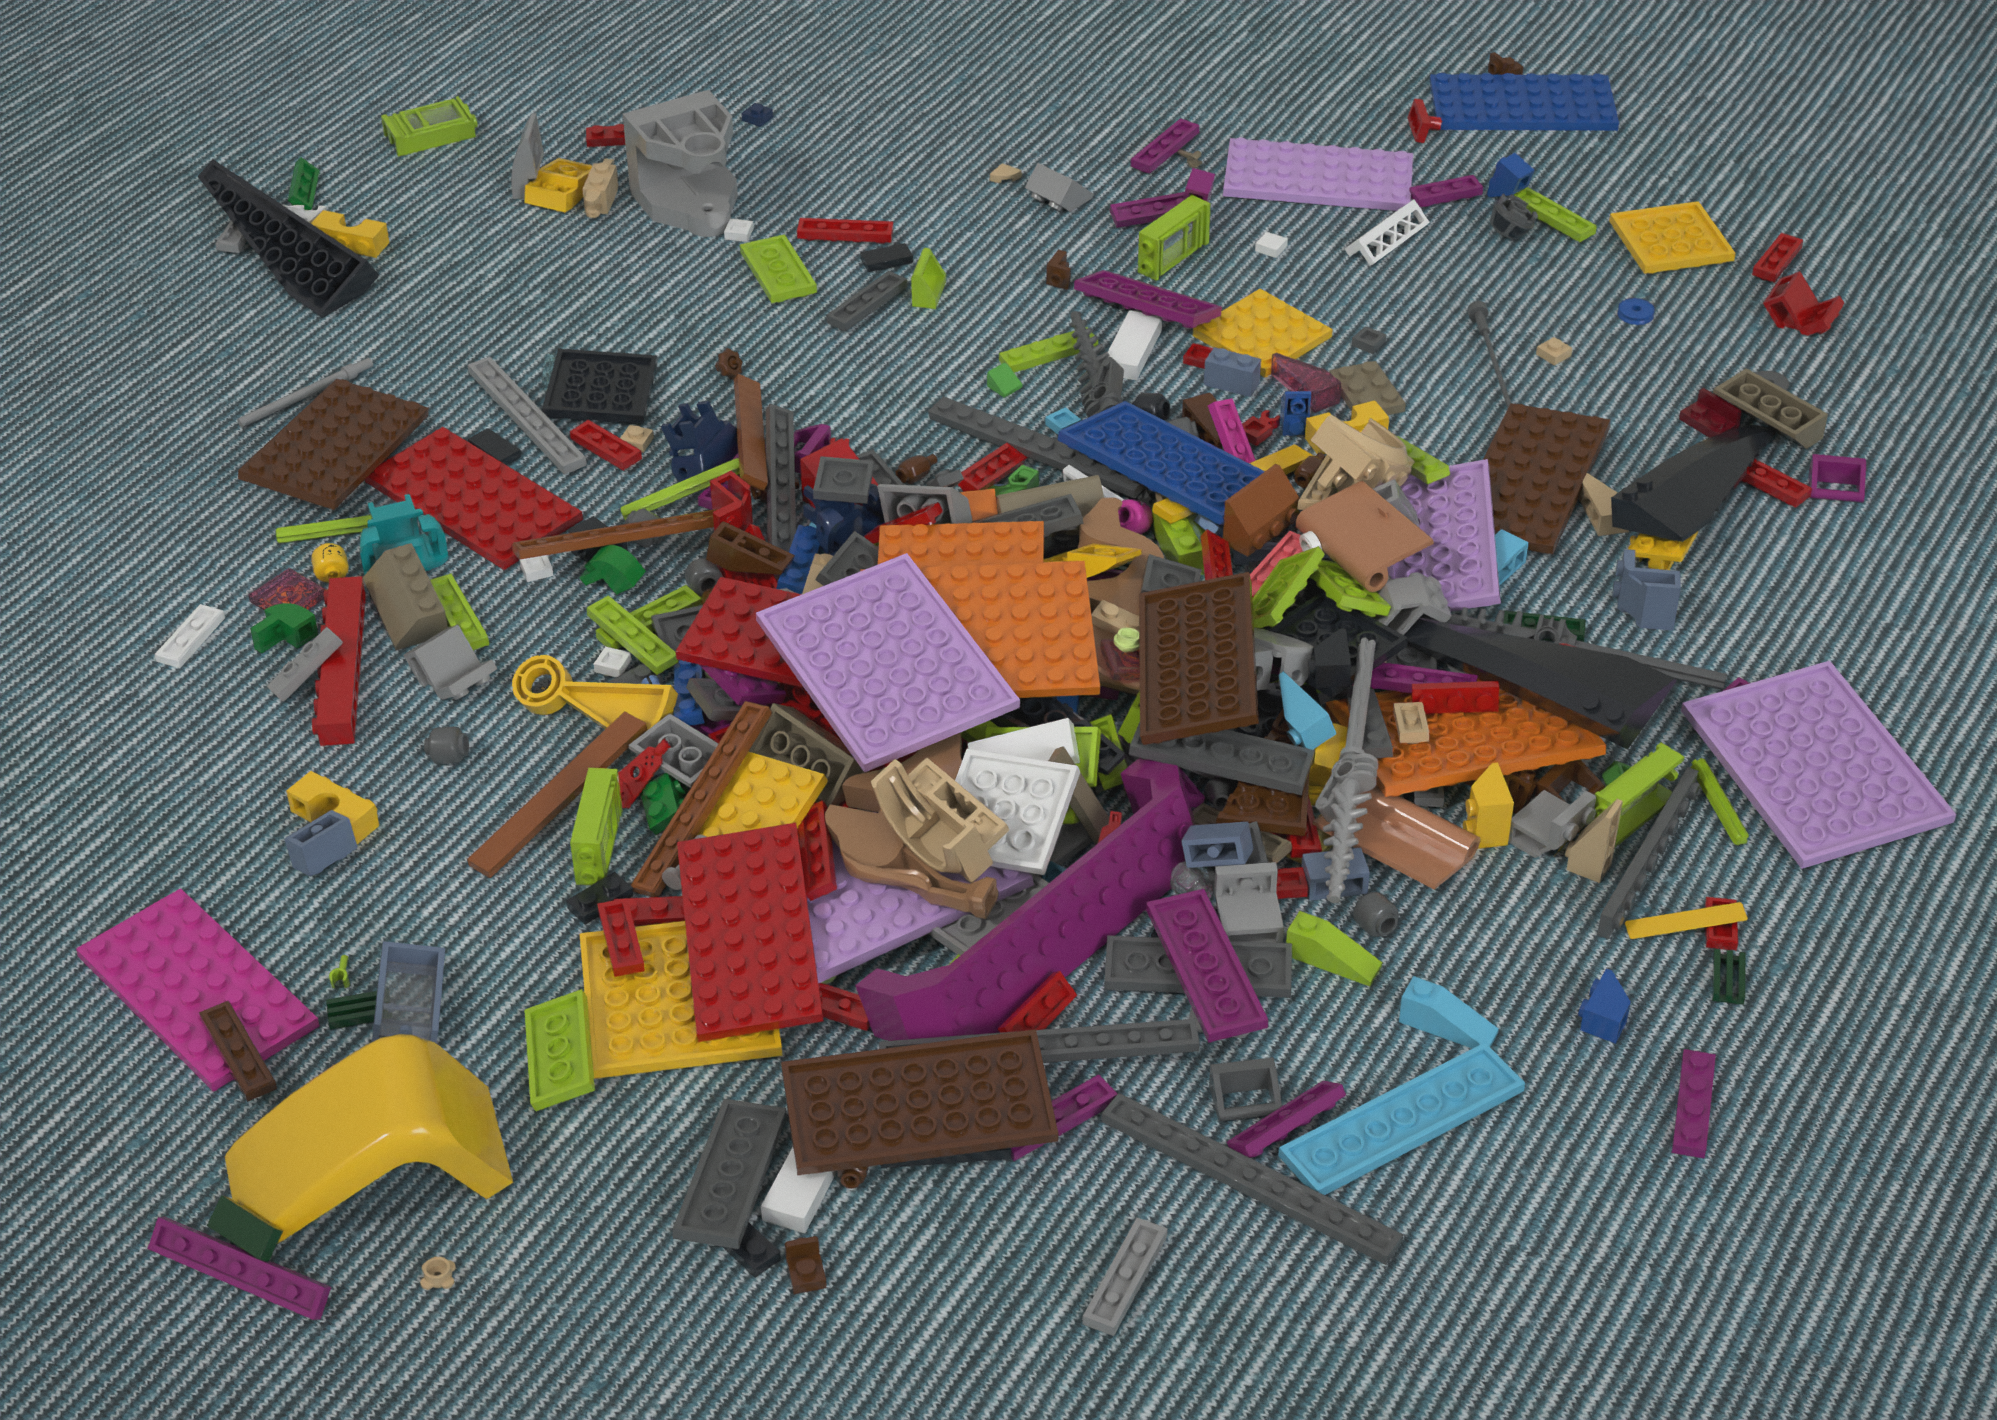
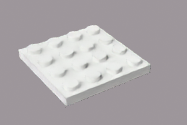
M966 749L955 781L1003 820L1009 828V831L988 850L993 861L992 867L1045 875L1080 775L1078 766Z

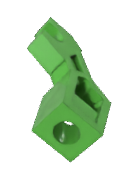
M1021 465L1008 477V484L1003 486L993 485L988 489H995V495L997 496L1036 488L1039 486V471Z

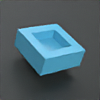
M1066 407L1045 417V425L1056 434L1060 430L1081 421L1079 417Z

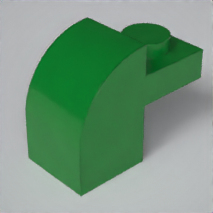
M605 545L585 564L586 570L579 578L585 586L603 578L617 595L634 587L646 570L624 548L616 545Z
M291 603L277 604L264 610L266 618L250 628L254 649L260 653H264L282 640L298 649L318 636L315 614L300 605Z

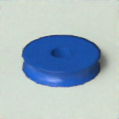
M1628 298L1619 303L1617 314L1626 323L1644 325L1653 320L1655 308L1647 300Z

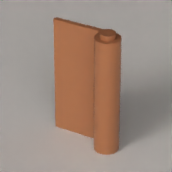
M1362 480L1304 509L1296 519L1297 529L1303 534L1312 531L1319 539L1322 551L1369 592L1379 591L1385 586L1388 580L1387 567L1434 544L1430 536Z
M1377 784L1372 790L1360 793H1371L1372 799L1356 807V809L1367 808L1368 813L1356 819L1357 823L1363 824V829L1354 832L1355 838H1358L1359 843L1352 847H1361L1363 853L1434 890L1465 866L1473 858L1479 847L1480 837L1400 796L1385 797ZM1321 815L1312 824L1317 826V829L1323 831V826L1330 823ZM1334 831L1325 832L1331 836H1334Z

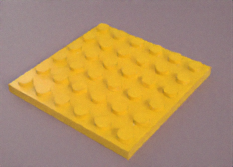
M685 921L635 927L645 971L614 977L603 931L579 933L584 992L588 1002L594 1079L782 1056L779 1029L698 1042Z

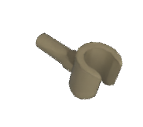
M1182 149L1177 151L1179 155L1187 158V164L1191 168H1197L1202 164V161L1198 160L1201 157L1200 151H1195L1194 153H1189Z

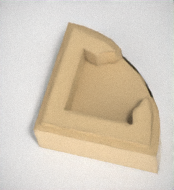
M1003 163L990 173V181L1001 183V180L1012 179L1013 182L1022 177V170Z

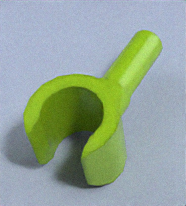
M347 955L341 956L339 968L333 969L329 974L332 988H335V983L338 980H343L345 988L350 986L346 971L349 958Z

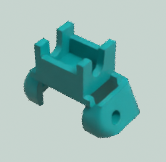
M410 494L404 495L405 501L374 507L373 502L368 503L371 520H368V528L362 530L360 537V555L364 575L385 550L412 543L425 571L439 567L447 562L449 558L445 533L441 525L432 515H424L421 508L415 510ZM418 521L424 534L419 533Z

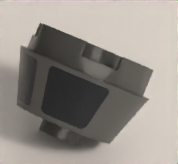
M1502 194L1500 199L1494 202L1490 223L1500 235L1516 240L1534 228V222L1538 215L1536 211L1531 213L1526 208L1528 203L1512 194L1509 198H1506L1505 194Z

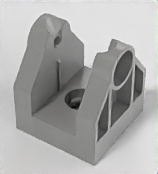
M709 90L623 113L630 194L652 221L685 229L694 235L713 237L723 234L731 219V213L738 197L737 179L725 166L727 162L726 152L733 136L732 115Z

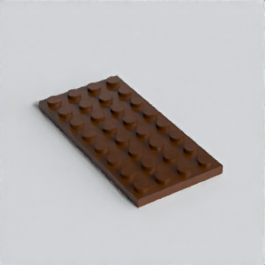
M336 379L238 470V479L335 510L428 417L429 408L419 405L414 401L397 398L392 394L375 391L370 387H362L350 383L348 380Z
M1510 403L1483 460L1488 459L1490 469L1495 534L1501 529L1527 541V550L1553 555L1582 492V482L1586 473L1590 474L1610 430L1611 419Z
M1249 572L1139 593L1140 738L1142 744L1161 743L1173 739L1189 738L1195 735L1259 724L1252 582Z
M1036 1029L781 1062L797 1176L1058 1142L1059 1133Z

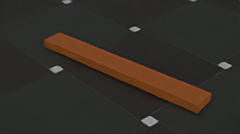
M737 373L734 379L740 478L749 485L764 491L768 484L760 383Z
M718 509L514 542L512 544L513 553L521 560L713 528V512Z
M744 702L630 885L635 893L649 897L660 896L666 886L662 879V873L668 867L676 868L679 864L677 842L692 840L697 836L771 716L772 712L768 706Z
M624 711L467 859L469 866L488 878L493 877L583 791L588 768H608L629 748V744L648 730L646 723Z

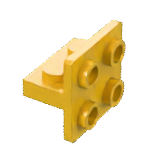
M1698 531L1683 542L1640 533L1630 550H1635V557L1649 558V569L1670 570L1674 561H1683Z

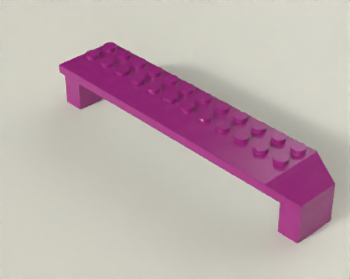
M1139 758L1120 774L1134 815L951 964L909 976L876 968L856 984L857 992L874 1036L887 1041L1000 1033L998 1028L1052 973L1061 971L1064 977L1068 976L1107 943V936H1115L1146 910V902L1158 900L1195 869L1187 868L1181 841L1189 827L1196 824L1178 765Z

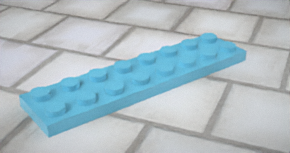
M1484 1042L1279 1147L1278 1156L1305 1186L1326 1195L1524 1092L1525 1082Z

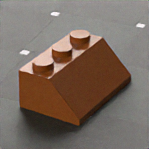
M1274 464L1225 501L1223 539L1229 542V547L1247 557L1256 550L1261 549L1273 537H1277L1289 525L1294 524L1297 516L1300 514L1299 509H1297L1300 498L1280 465Z

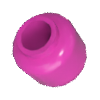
M1133 499L1122 501V506L1118 511L1120 526L1138 534L1147 532L1153 520L1151 508L1146 503Z

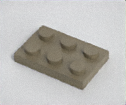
M1376 361L1329 370L1330 381L1351 411L1352 406L1375 400L1387 415L1405 412L1406 403Z

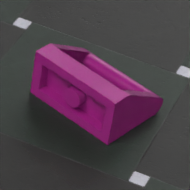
M818 424L794 431V448L799 442L806 443L802 450L794 452L795 472L801 473V458L830 444L831 427L829 425Z
M1812 454L1808 473L1809 486L1812 487L1810 498L1863 503L1865 498L1866 459ZM1817 482L1856 485L1857 492L1817 488Z

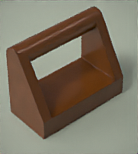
M1580 759L1569 761L1562 765L1555 764L1537 782L1535 797L1545 790L1565 801L1559 793L1571 781L1587 788L1588 792L1593 795L1603 790L1605 785Z

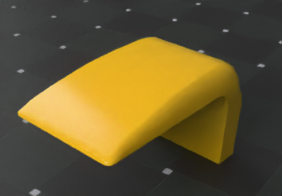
M397 1034L379 1038L328 1068L290 1094L234 1142L225 1155L232 1200L282 1230L283 1233L277 1244L384 1174L403 1164L424 1162L438 1166L485 1199H489L513 1183L488 1086L435 1042L409 1034Z

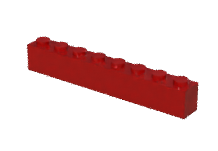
M362 576L329 578V588L324 590V602L327 607L322 608V618L325 625H321L320 630L322 632L328 627L343 641V644L317 668L318 677L320 678V680L315 682L318 699H314V713L317 718H312L313 735H318L320 746L355 744L366 593Z

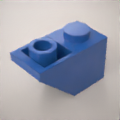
M1516 153L1508 157H1502L1496 164V171L1489 181L1486 195L1488 197L1502 196V194L1509 196L1528 187L1535 170Z
M1288 391L1282 395L1280 421L1283 436L1305 435L1306 418L1310 417L1311 391Z
M1606 968L1601 979L1595 978L1589 993L1591 997L1589 1000H1583L1578 1016L1582 1017L1581 1031L1616 1044L1627 1023L1631 1001L1613 971Z

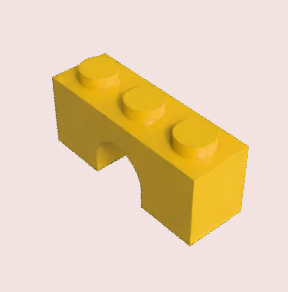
M323 210L311 223L359 255L377 258L390 243L387 224L384 222L364 219L357 226L346 227L344 214Z
M1374 400L1352 406L1351 420L1343 422L1361 433L1370 418L1388 429L1389 416ZM1330 412L1306 418L1305 440L1316 453L1326 454L1311 441V438L1325 419L1331 415Z
M313 771L308 772L286 790L291 812L309 822L316 820L330 810L349 818L357 844L380 826L377 807L371 800L364 799L354 794L350 789L343 788L331 782L327 777L320 776Z

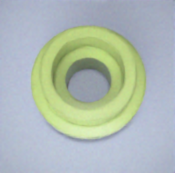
M1121 628L1114 636L1113 642L1122 652L1131 653L1139 650V632L1133 628Z

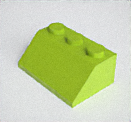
M1153 513L1152 532L1167 560L1201 569V575H1203L1204 565L1200 536L1205 532V529L1194 521L1197 514L1195 513L1170 524Z

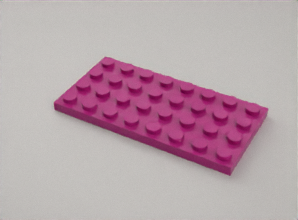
M181 888L76 948L78 957L213 1092L234 1080L204 1027L199 1012L229 1000L263 1061L320 1026L318 1017Z

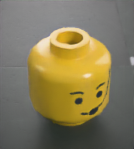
M325 543L317 547L312 553L313 572L320 581L329 583V578H341L347 575L349 569L347 555L341 546Z

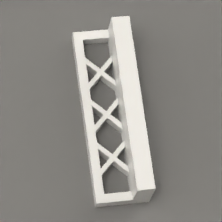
M1413 199L1347 246L1345 251L1350 257L1360 250L1371 266L1430 222ZM1412 212L1420 222L1419 225L1411 222ZM1397 224L1404 226V235L1397 232ZM1383 234L1390 236V245L1383 243ZM1368 244L1376 246L1375 257L1367 247Z

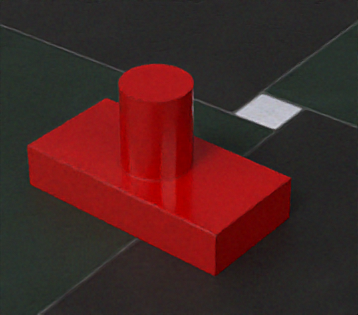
M1414 98L1407 119L1415 142L1424 143L1429 130H1440L1442 118L1428 115L1423 100Z

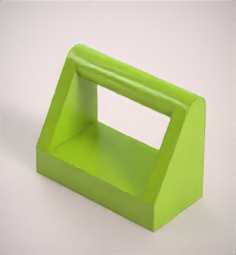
M923 248L911 277L912 306L936 309L946 284V273L929 248Z

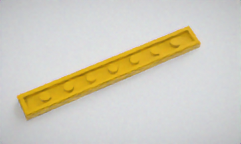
M1294 444L1249 464L1263 471L1268 470L1274 464H1278L1286 475L1295 471L1299 464L1307 457L1312 456V454ZM1168 498L1154 503L1152 509L1153 513L1170 524L1195 514L1189 508L1177 502H1172Z

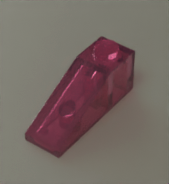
M1279 353L1272 354L1271 375L1289 391H1311L1310 409L1316 413L1340 403L1341 382L1327 370Z

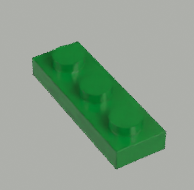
M302 157L295 162L288 202L292 206L304 205V210H311L320 170Z

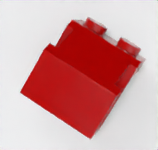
M1800 271L1780 278L1763 302L1778 328L1784 329V327L1799 330L1801 334L1806 336L1814 333L1822 334L1828 331L1845 304L1841 296L1819 303Z
M732 470L710 480L712 510L718 509L713 512L714 531L723 521L745 531L750 524H753L750 485ZM728 481V490L721 484Z

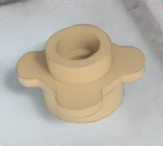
M433 1257L427 1260L422 1265L424 1278L420 1281L421 1287L425 1290H430L433 1287L451 1288L454 1285L452 1272L456 1269L455 1263L443 1257Z

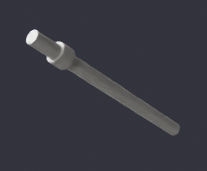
M366 358L356 364H347L341 367V371L238 418V424L243 428L326 389L336 379L349 381L356 378L358 373L373 367V362L370 358Z

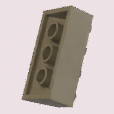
M1747 368L1713 390L1715 395L1739 408L1744 414L1774 429L1778 434L1785 436L1799 446L1808 449L1823 439L1828 417L1826 412Z
M1095 475L997 495L998 514L1071 494L1082 514V518H1084L1098 501L1104 498L1100 477ZM1077 525L1075 529L1069 531L1059 530L1052 532L1050 535L1051 537H1055L1057 534L1079 535L1080 525Z
M412 543L385 550L364 575L363 582L395 650L423 643L448 627L445 610Z
M773 703L770 708L772 714L749 752L825 774L828 782L815 802L818 803L823 800L828 807L830 804L838 806L846 800L842 784L849 777L862 774L864 771L839 738L795 708Z

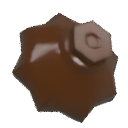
M726 348L722 353L718 354V361L715 367L718 372H721L722 376L735 379L737 373H742L741 366L743 361L740 359L738 352Z

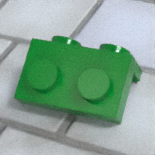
M664 773L649 782L640 793L649 829L655 835L667 828L688 793L686 785L668 773Z

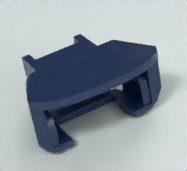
M709 401L697 403L701 416H696L688 403L680 404L678 408L681 415L671 426L670 423H666L661 426L671 447L669 450L670 456H673L671 470L679 482L731 461L738 454L737 428L728 420H718ZM683 449H693L694 455L679 456L677 452Z
M871 484L867 504L863 503L862 506L855 505L852 502L813 499V489L808 485L804 487V495L813 502L815 508L807 503L803 506V516L816 525V538L825 554L834 556L854 531L864 537L875 527L885 523L878 485Z

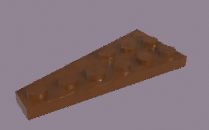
M1282 708L1272 725V730L1265 739L1294 745L1287 735L1289 727L1285 720L1284 709ZM1310 771L1302 795L1238 781V786L1227 799L1225 808L1218 814L1216 824L1252 823L1257 821L1260 831L1305 836Z

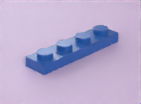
M798 525L789 553L795 555L794 560L780 575L776 589L787 588L798 594L803 593L815 553L818 554L820 544L816 538V528Z
M679 660L674 665V689L678 693L674 707V716L689 726L703 724L704 711L694 700L686 686L689 678H704V669L699 664Z

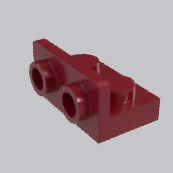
M1702 388L1699 390L1697 401L1680 411L1679 420L1710 438L1739 428L1742 412L1739 408L1709 390Z

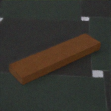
M229 1000L199 1012L204 1027L246 1101H251L276 1090V1081Z

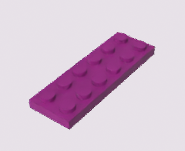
M1106 270L1076 279L1074 282V290L1083 292L1085 296H1097L1103 298V301L1107 303H1119L1126 309H1138L1145 315H1157L1167 322L1176 321L1182 323V326L1186 328H1196L1199 324L1208 323L1212 319L1220 317L1222 312V306Z
M1205 889L1146 902V911L1208 1043L1268 1028V1018Z

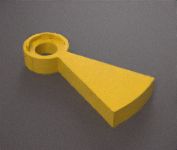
M537 655L527 659L526 662H523L518 667L512 680L515 697L531 713L539 715L552 714L560 710L567 703L604 729L611 725L625 711L645 722L649 730L669 713L673 715L678 693L671 685L573 682L568 670L560 661L549 655ZM541 675H551L552 680L548 689L538 694L532 693L531 688L535 679Z

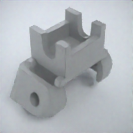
M1254 628L1257 690H1281L1280 680L1276 683H1269L1273 656L1282 657L1280 673L1284 671L1301 687L1308 678V660L1311 659L1314 646L1289 636Z

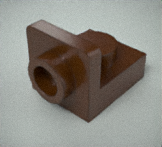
M1492 52L1490 53L1488 72L1492 75H1504L1506 73L1522 75L1523 66L1511 57L1502 58L1497 53Z
M1058 249L1047 263L1046 284L1068 290L1070 287L1071 269L1069 268V262H1067V252Z
M1532 770L1513 772L1504 778L1514 802L1513 813L1515 814L1529 803L1537 782L1540 780L1535 777L1536 773Z
M802 1237L785 1242L786 1265L793 1295L827 1288L818 1237Z

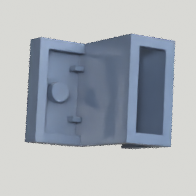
M1624 549L1622 560H1617L1616 576H1619V581L1613 582L1612 597H1617V609L1621 612L1629 613L1636 619L1635 624L1639 628L1673 631L1681 591L1680 571L1636 568L1635 550Z

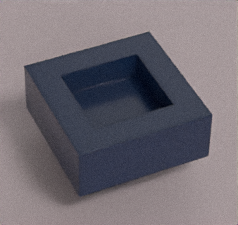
M754 103L742 112V121L761 127L773 118V109Z

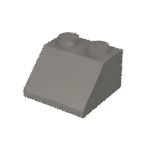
M1037 163L1025 186L1027 190L1032 192V198L1041 203L1044 200L1049 201L1048 206L1057 211H1061L1063 208L1071 212L1094 196L1092 192L1076 181L1040 163Z

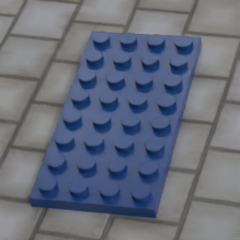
M1468 73L1430 74L1434 114L1436 117L1442 118L1440 130L1618 131L1619 120L1608 75H1558L1555 73L1549 75H1536L1533 73L1526 75H1514L1512 73L1504 75H1492L1490 73H1483L1481 75H1470Z
M1126 401L1064 428L1058 433V441L1066 444L1070 449L1087 455L1088 458L1106 465L1111 470L1118 471L1127 476L1128 479L1143 484L1149 490L1158 492L1166 496L1170 501L1177 502L1189 508L1191 512L1198 513L1210 519L1212 523L1219 525L1224 524L1225 501L1265 472Z

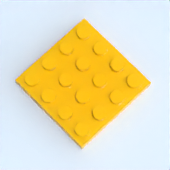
M1699 201L1610 213V224L1644 274L1710 264H1722L1734 261L1736 253Z
M1258 289L1224 309L1220 317L1214 318L1208 323L1197 325L1196 328H1193V336L1213 348H1223L1231 352L1247 354L1261 359L1260 375L1266 378L1330 339L1333 329L1268 292Z
M748 751L697 835L710 837L796 823L798 829V826L824 789L828 779L825 774Z

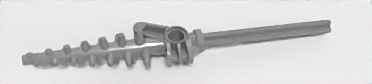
M1367 638L1361 639L1358 648L1346 746L1340 751L1339 760L1332 767V774L1315 803V807L1324 819L1330 823L1323 826V831H1334V836L1324 840L1325 846L1333 845V850L1324 854L1325 859L1332 860V864L1325 867L1326 873L1331 875L1330 880L1326 881V886L1329 887L1327 900L1332 903H1338L1341 893L1345 890L1343 881L1347 879L1346 875L1350 874L1348 869L1350 866L1349 861L1354 859L1351 847L1359 843L1358 838H1355L1354 832L1363 829V824L1357 823L1356 819L1368 813L1367 808L1356 809V807L1372 799L1371 793H1360L1372 790L1375 787L1379 764L1376 757L1362 750L1376 645L1374 640L1368 641Z

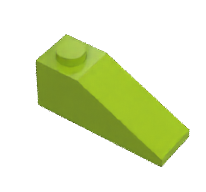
M1299 911L1287 930L1286 943H1292V958L1369 987L1382 967V962L1327 920Z

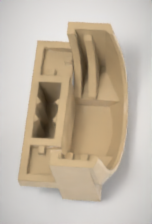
M1330 415L1311 438L1314 444L1333 459L1318 480L1325 488H1337L1341 491L1362 480L1373 489L1394 479L1399 486H1402L1411 473V466L1415 462L1407 455L1405 444L1372 418L1369 419L1367 425L1360 433L1334 415Z
M926 758L908 775L903 765L894 759L871 780L878 804L887 821L906 846L925 864L939 872L959 873L970 883H973L993 864L988 850L1009 831L1008 825L930 759Z

